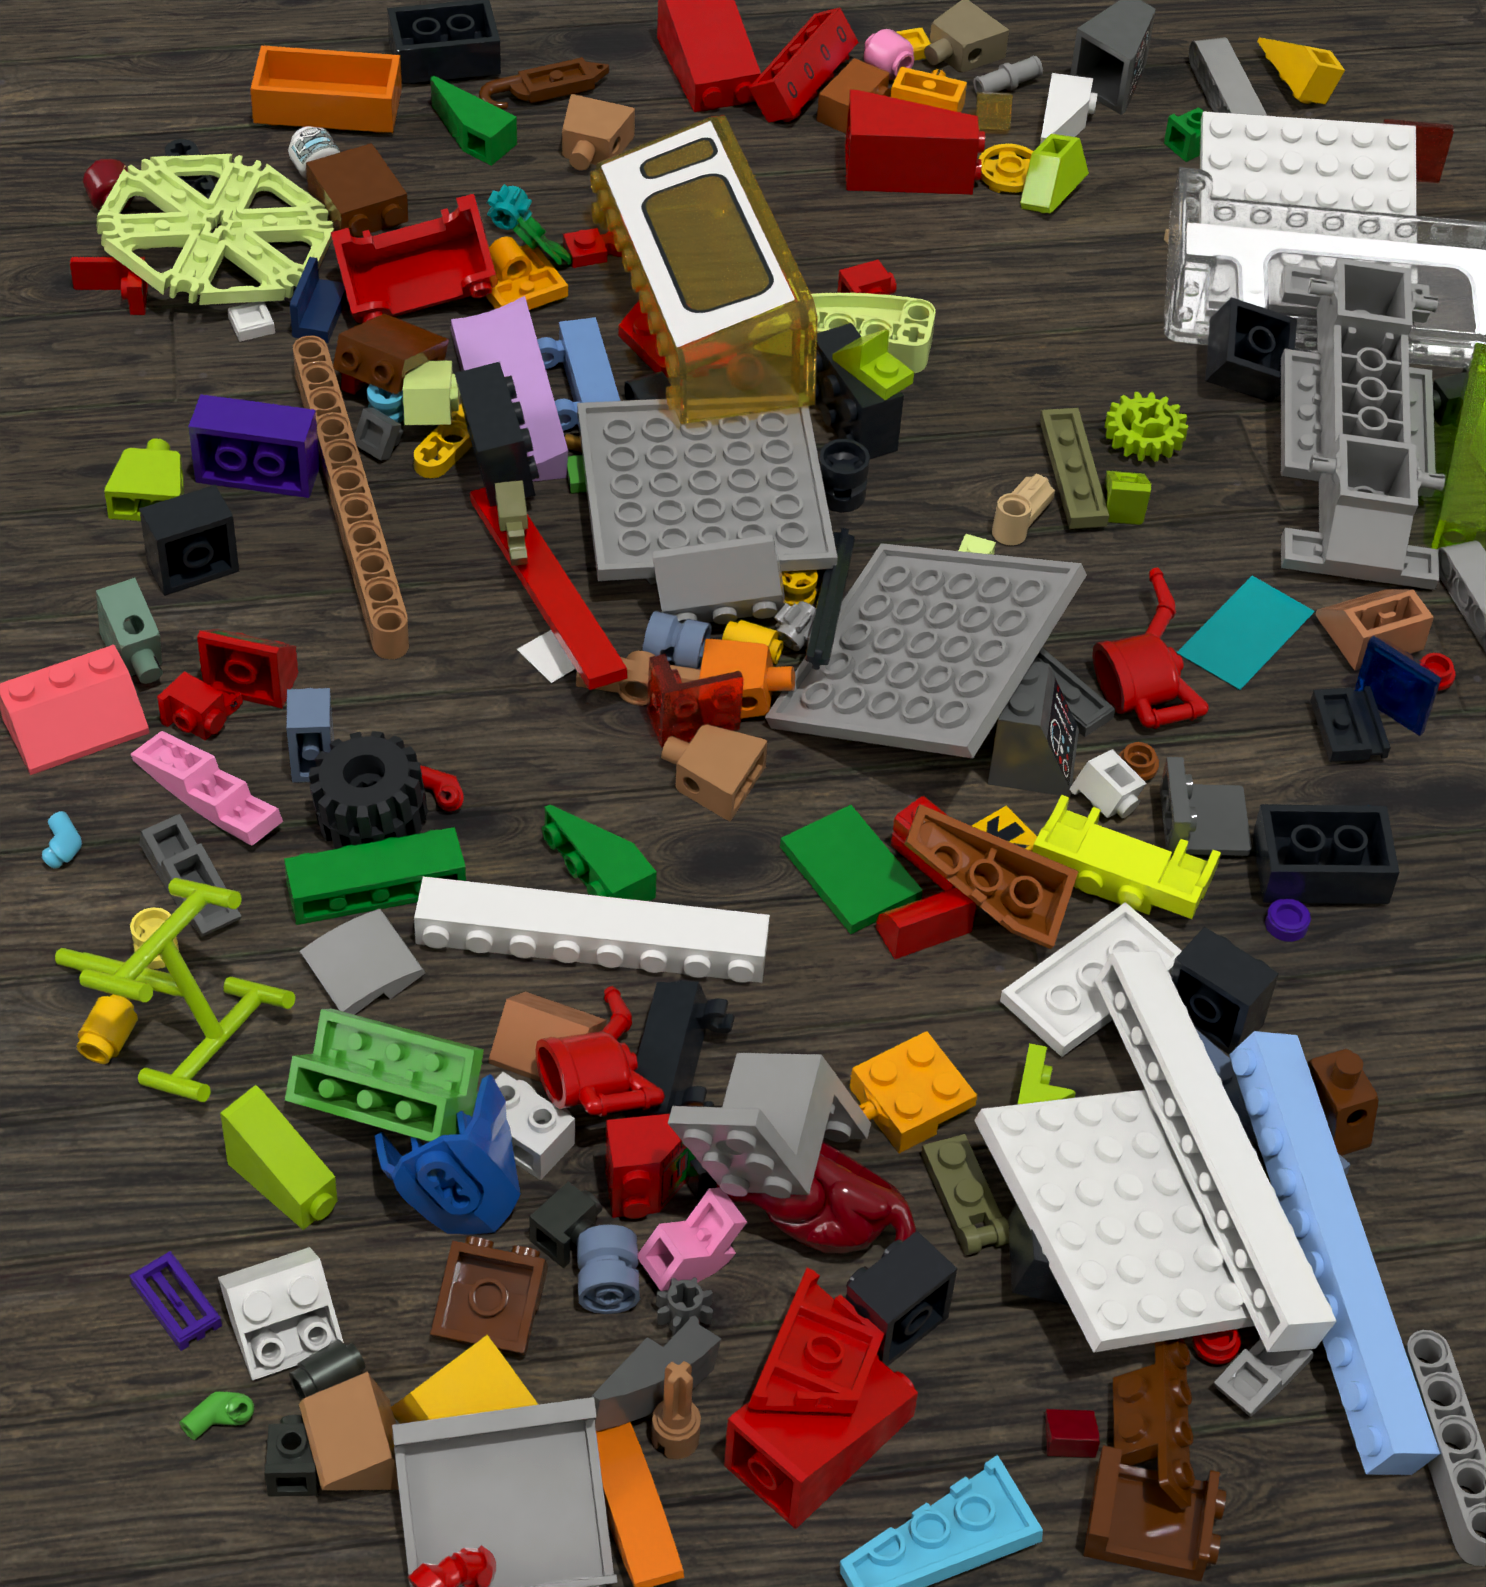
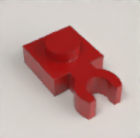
M621 227L610 229L606 234L601 235L598 228L563 234V247L571 257L572 268L605 263L609 254L617 257L630 254V241L625 240V230Z

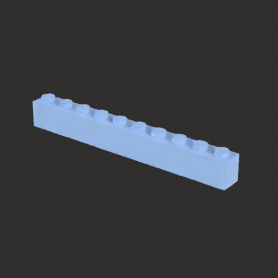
M1254 1031L1229 1056L1271 1185L1289 1223L1293 1227L1294 1234L1307 1261L1312 1266L1313 1273L1336 1319V1323L1322 1341L1365 1473L1373 1475H1412L1440 1455V1451L1298 1035Z

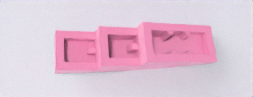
M159 732L131 753L133 761L174 796L224 831L251 846L283 822L278 808L252 796L245 781L220 770L215 756L166 732Z

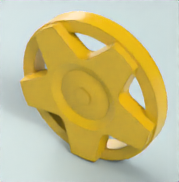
M998 144L989 147L979 157L982 162L981 180L989 186L990 190L997 193L1002 191L1023 192L1031 155L1034 151L1017 144ZM999 154V158L997 160L989 159Z

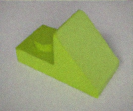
M888 329L860 337L833 353L832 360L884 400L913 384L914 372L888 352L890 332Z
M1106 471L1105 487L1108 491L1106 502L1109 513L1108 522L1142 524L1151 493V483L1148 478L1142 473Z
M1029 1043L1018 1104L1075 1098L1074 1090L1049 1085L1053 1066L1044 1065L1047 1050L1045 1046Z

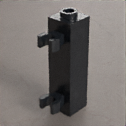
M679 980L676 982L656 983L637 1056L638 1066L634 1071L660 1087L664 1092L665 1098L660 1105L651 1106L647 1110L642 1108L623 1111L625 1118L670 1114L672 1106L714 1107L712 1101H705L706 1087L692 1085L706 1029L716 1033H729L732 1031L735 1016L734 1014H726L728 1007L726 999L715 998L708 1001L699 981Z

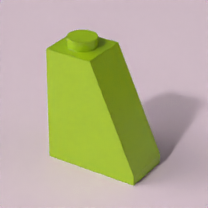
M253 1086L220 1113L228 1165L304 1230L315 1220H322L328 1216L338 1202L335 1176L258 1086Z

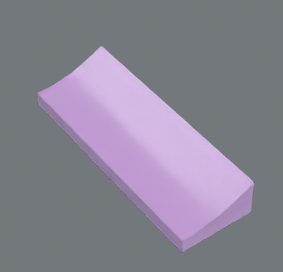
M525 296L486 313L451 319V333L461 371L500 362L504 377L512 375L517 398L511 400L512 403L520 401L525 419V424L520 426V429L528 427L534 450L527 452V457L534 455L539 473V478L533 481L567 478L568 448Z

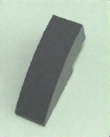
M181 814L141 831L139 844L169 894L168 887L173 878L226 889L201 843L197 845ZM170 894L178 907L186 900V898ZM207 904L191 920L190 924L203 937L240 920L241 914L238 908L230 909Z
M691 1319L682 1326L664 1347L647 1337L592 1395L595 1401L597 1418H594L596 1431L620 1426L652 1414L657 1405L664 1400L665 1368L671 1362L679 1365L685 1361L692 1366L691 1376L693 1377V1388H695L714 1370L722 1338Z

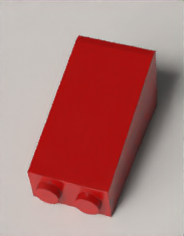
M658 0L657 39L693 111L700 112L756 102L749 87L760 76L761 72L735 0Z
M850 89L845 139L846 190L973 194L974 180L980 181L982 162L981 159H977L978 153H984L985 131H979L978 116Z
M876 1355L854 1413L754 1410L748 1407V1402L728 1418L724 1466L794 1529H797L914 1417L918 1392L907 1376L898 1371L893 1372Z

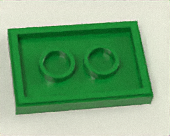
M852 805L782 837L780 840V848L850 934L875 923L881 913L922 899L923 890Z

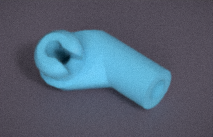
M63 811L57 812L49 818L48 825L55 836L50 840L49 847L45 848L42 852L44 862L54 869L60 868L64 862H70L82 845L79 833L67 813Z

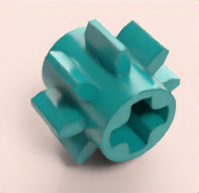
M504 184L499 192L493 190L487 201L491 206L487 215L501 229L513 230L518 224L517 219L520 216L527 220L532 215V212L528 210L532 200L528 199L524 190L516 186L507 187Z

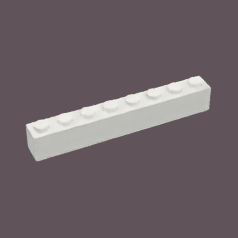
M423 876L414 916L416 944L427 945L432 948L446 947L471 950L476 953L491 952L514 955L520 958L536 957L558 960L564 963L580 962L598 964L608 968L625 967L643 969L652 973L670 972L688 974L697 978L714 977L732 979L736 982L750 981L762 983L770 915Z

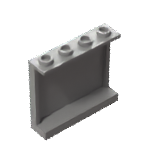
M594 1397L392 1425L408 1575L422 1563L437 1565L445 1557H451L454 1552H459L463 1548L478 1549L482 1545L491 1551L496 1560V1574L489 1587H606V1584L618 1583L617 1575L614 1574L594 1420V1418H597Z

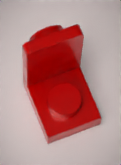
M72 257L70 259L72 282L75 290H121L122 300H128L130 315H145L149 284L114 257Z

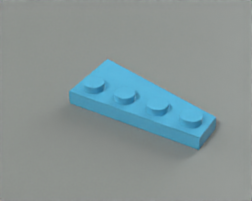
M997 1455L984 1464L983 1471L971 1479L965 1476L952 1485L949 1494L931 1506L925 1503L913 1511L912 1518L897 1529L888 1528L840 1561V1574L847 1587H927L1042 1542L1043 1529Z

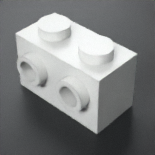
M502 1072L495 1081L506 1100V1118L511 1130L515 1163L531 1175L542 1180L575 1144V1118L572 1117L566 1108L559 1109L538 1095L527 1082L515 1080Z

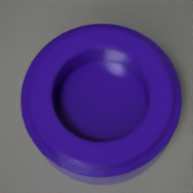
M1279 899L1270 905L1265 925L1268 932L1275 938L1286 942L1300 940L1306 935L1311 916L1309 910L1301 902L1293 899Z

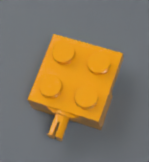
M901 67L891 87V97L961 112L965 104L967 82L948 78L942 70H940L938 75V69L934 70L931 74Z
M927 1031L853 1067L851 1072L850 1090L861 1103L859 1107L869 1120L873 1119L898 1153L937 1135L938 1124L976 1106L977 1094Z

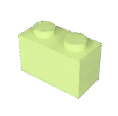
M428 361L405 374L403 383L405 425L451 424L452 411H459L460 397L455 374L452 371V361Z

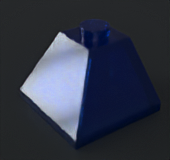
M1373 635L1368 641L1354 691H1363L1365 686H1371L1378 710L1418 736H1421L1425 731L1441 677L1408 652L1403 651L1387 640Z

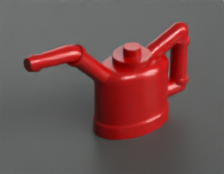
M1158 567L1149 571V581L1153 584L1159 604L1156 608L1157 612L1145 634L1114 641L1098 642L1093 646L1092 652L1097 680L1107 702L1119 714L1135 710L1142 726L1157 729L1161 725L1187 719L1190 721L1196 720L1197 717L1206 715L1209 710L1207 702L1180 678L1181 670L1184 668L1182 657L1177 655L1172 647H1167L1161 639L1169 621L1176 614V605L1163 578L1164 574ZM1176 697L1184 703L1158 710L1151 708L1152 705L1170 702Z
M613 986L607 987L604 991L605 1002L609 1004L613 1015L610 1022L601 1032L559 1038L549 1037L537 1041L535 1051L539 1077L549 1100L559 1109L571 1108L582 1104L590 1115L602 1117L606 1116L607 1113L638 1108L647 1110L651 1106L660 1105L664 1101L663 1090L634 1071L638 1066L636 1054L634 1052L630 1053L625 1043L617 1041L624 1032L631 1028L632 1015L620 997V991Z

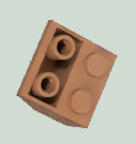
M1385 589L1316 611V617L1354 670L1424 650L1434 618L1414 590Z

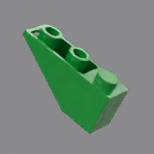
M436 76L431 77L432 107L463 152L492 166L517 145L516 116Z
M553 805L544 807L545 826L542 827L543 837L551 849H557L563 856L571 876L574 878L579 877L587 887L588 895L651 901L656 898L657 872L634 843Z

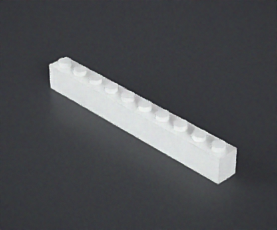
M1158 951L1112 952L1095 982L1266 1351L1280 1352L1315 1349L1336 1323L1332 1308L1319 1286L1312 1266L1305 1257L1294 1234L1293 1227L1289 1223L1276 1197L1275 1190L1261 1166L1257 1153L1247 1137L1240 1118L1222 1085L1221 1078L1217 1074L1205 1050L1204 1043L1189 1017L1188 1010L1175 988L1169 971L1166 969Z

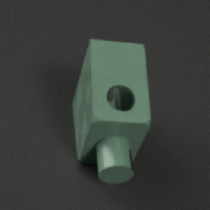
M132 578L96 590L99 630L106 647L115 645L130 676L137 674L141 683H152L159 679L163 674L160 667L162 664L160 634L136 579Z

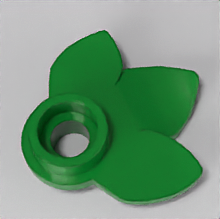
M522 216L517 219L518 224L513 230L531 249L534 250L540 245L558 265L562 264L561 258L566 261L568 267L571 265L569 253L559 243L548 240L544 236L546 230L532 216L527 220Z

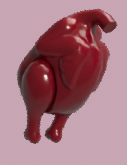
M822 1142L809 1195L791 1194L788 1198H776L766 1193H747L745 1196L727 1194L733 1203H751L765 1210L770 1221L782 1232L799 1243L825 1254L846 1255L866 1249L888 1225H891L896 1230L894 1241L898 1239L904 1241L916 1232L909 1204L894 1185Z

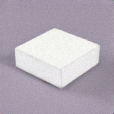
M264 301L228 308V317L239 342L275 333L274 322Z

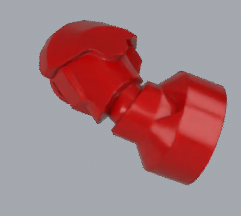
M482 1545L478 1549L463 1548L459 1552H454L451 1557H445L437 1565L422 1563L407 1578L413 1587H489L496 1574V1560L491 1551Z

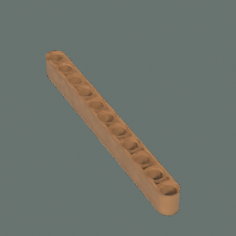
M304 336L293 344L295 378L304 408L316 410L320 465L374 652L379 657L397 659L406 654L409 649L406 609L327 344L320 337Z

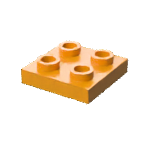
M506 236L495 240L489 247L498 284L492 288L493 292L486 297L495 309L523 296L526 298L529 310L568 296V284L538 246L534 250L527 244L519 246L512 237Z

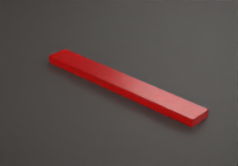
M485 488L471 491L470 498L473 507L511 565L506 531H500L497 505L490 507ZM527 514L528 529H524L528 564L511 566L589 690L628 679L626 665Z

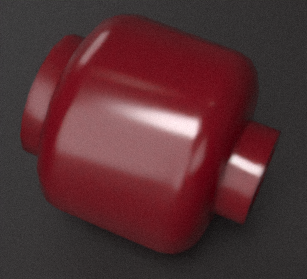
M111 158L97 160L84 173L83 184L92 205L99 211L123 169L128 172L126 165L120 160ZM135 196L128 199L123 210L128 208Z

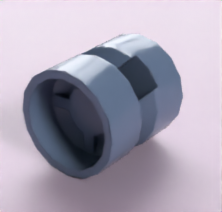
M654 611L647 626L642 651L654 654L662 664L672 662L675 666L701 669L705 639H710L711 624L693 619H687L684 623H679L676 615Z
M612 1224L598 1225L580 1233L577 1238V1263L580 1270L578 1273L579 1304L584 1309L601 1314L620 1313L636 1306L640 1300L639 1271L636 1269L638 1266L637 1235L624 1226Z

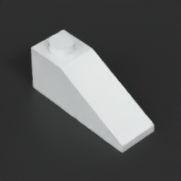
M1052 73L1040 144L1050 134L1075 137L1085 128L1087 113H1095L1098 93H1091L1093 78Z

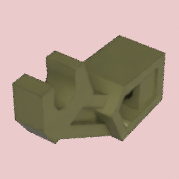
M523 480L495 483L500 531H506L511 566L528 564L524 529H528Z

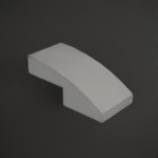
M1260 1338L1249 1351L1246 1349L1242 1351L1215 1380L1214 1386L1251 1417L1299 1374L1313 1359V1351L1305 1349L1267 1352Z

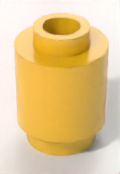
M740 620L738 623L730 621L722 637V640L766 644L770 648L773 664L778 663L783 650V641L778 640V631L744 620Z
M114 994L110 995V997H99L78 1033L79 1042L76 1046L77 1050L87 1059L99 1064H107L111 1058L117 1057L138 1021V1016L133 1010V1004L128 999Z

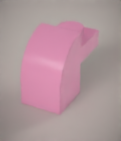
M709 1188L686 1221L659 1224L639 1251L638 1259L660 1291L669 1290L672 1278L680 1281L692 1280L695 1277L698 1283L715 1274L733 1258L736 1252L732 1248L731 1243L747 1221L727 1193L723 1192L720 1188Z

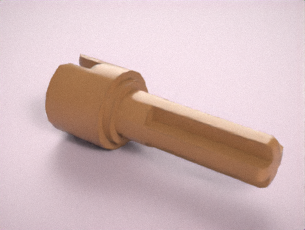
M685 1361L679 1365L671 1362L666 1366L664 1400L657 1405L652 1417L651 1440L653 1447L656 1449L660 1445L665 1447L664 1455L668 1459L679 1460L686 1458L694 1453L699 1445L701 1416L698 1408L692 1403V1366Z

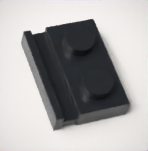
M1365 686L1363 691H1354L1353 687L1313 690L1310 701L1329 762L1369 760L1372 755H1380L1381 759L1388 758L1391 747L1371 686Z

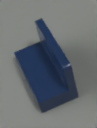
M309 257L290 301L292 337L317 336L326 343H329L346 302L347 294L344 283L319 279L318 259L315 257Z

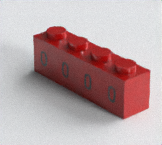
M840 7L814 14L749 87L768 123L778 120L789 122L797 118L801 114L800 109L805 103L816 97L818 88L834 76L833 71L838 65L849 59V53L858 44V40Z

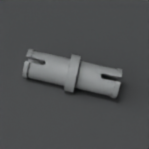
M1034 55L1014 64L1004 63L996 71L975 77L973 81L974 89L980 98H985L1004 89L1011 91L1016 89L1019 83L1042 76V63Z

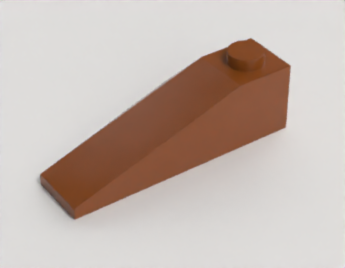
M920 804L917 807L904 845L1011 933L1052 949L1055 945L1079 871Z

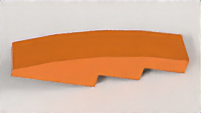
M631 1422L596 1431L608 1526L633 1586L653 1587L684 1578V1570L665 1512Z

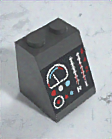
M1119 0L1077 28L1070 75L1093 78L1091 93H1098L1097 101L1120 115L1124 114L1128 108L1148 58L1156 9L1141 0Z
M1033 661L998 717L988 785L1060 796L1064 795L1067 797L1071 795L1069 789L1073 781L1079 728L1048 663Z

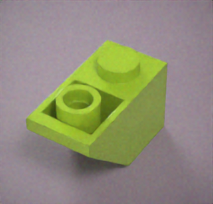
M1050 134L1032 153L1020 202L1022 209L1051 214L1089 174L1080 138Z

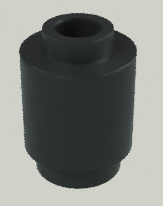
M338 1339L298 1362V1369L289 1373V1377L297 1395L302 1400L361 1375L360 1371L364 1370L366 1365L353 1343L346 1346Z

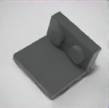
M1167 757L1159 788L1166 850L1174 854L1180 839L1189 841L1186 854L1211 855L1212 850L1221 852L1220 855H1250L1252 845L1244 788L1240 785L1193 784L1192 775L1185 774L1184 758Z

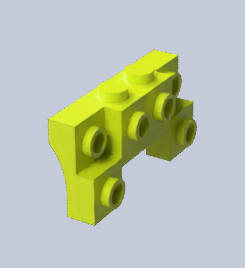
M1061 795L1049 820L1040 830L1034 842L1032 852L1079 871L1074 887L1087 894L1097 895L1121 905L1126 902L1134 910L1148 915L1154 905L1181 916L1193 918L1201 898H1204L1216 872L1221 852L1212 850L1208 861L1186 854L1189 841L1180 839L1171 858V851L1099 826L1098 821L1101 809L1093 807L1088 818L1068 811L1069 797Z

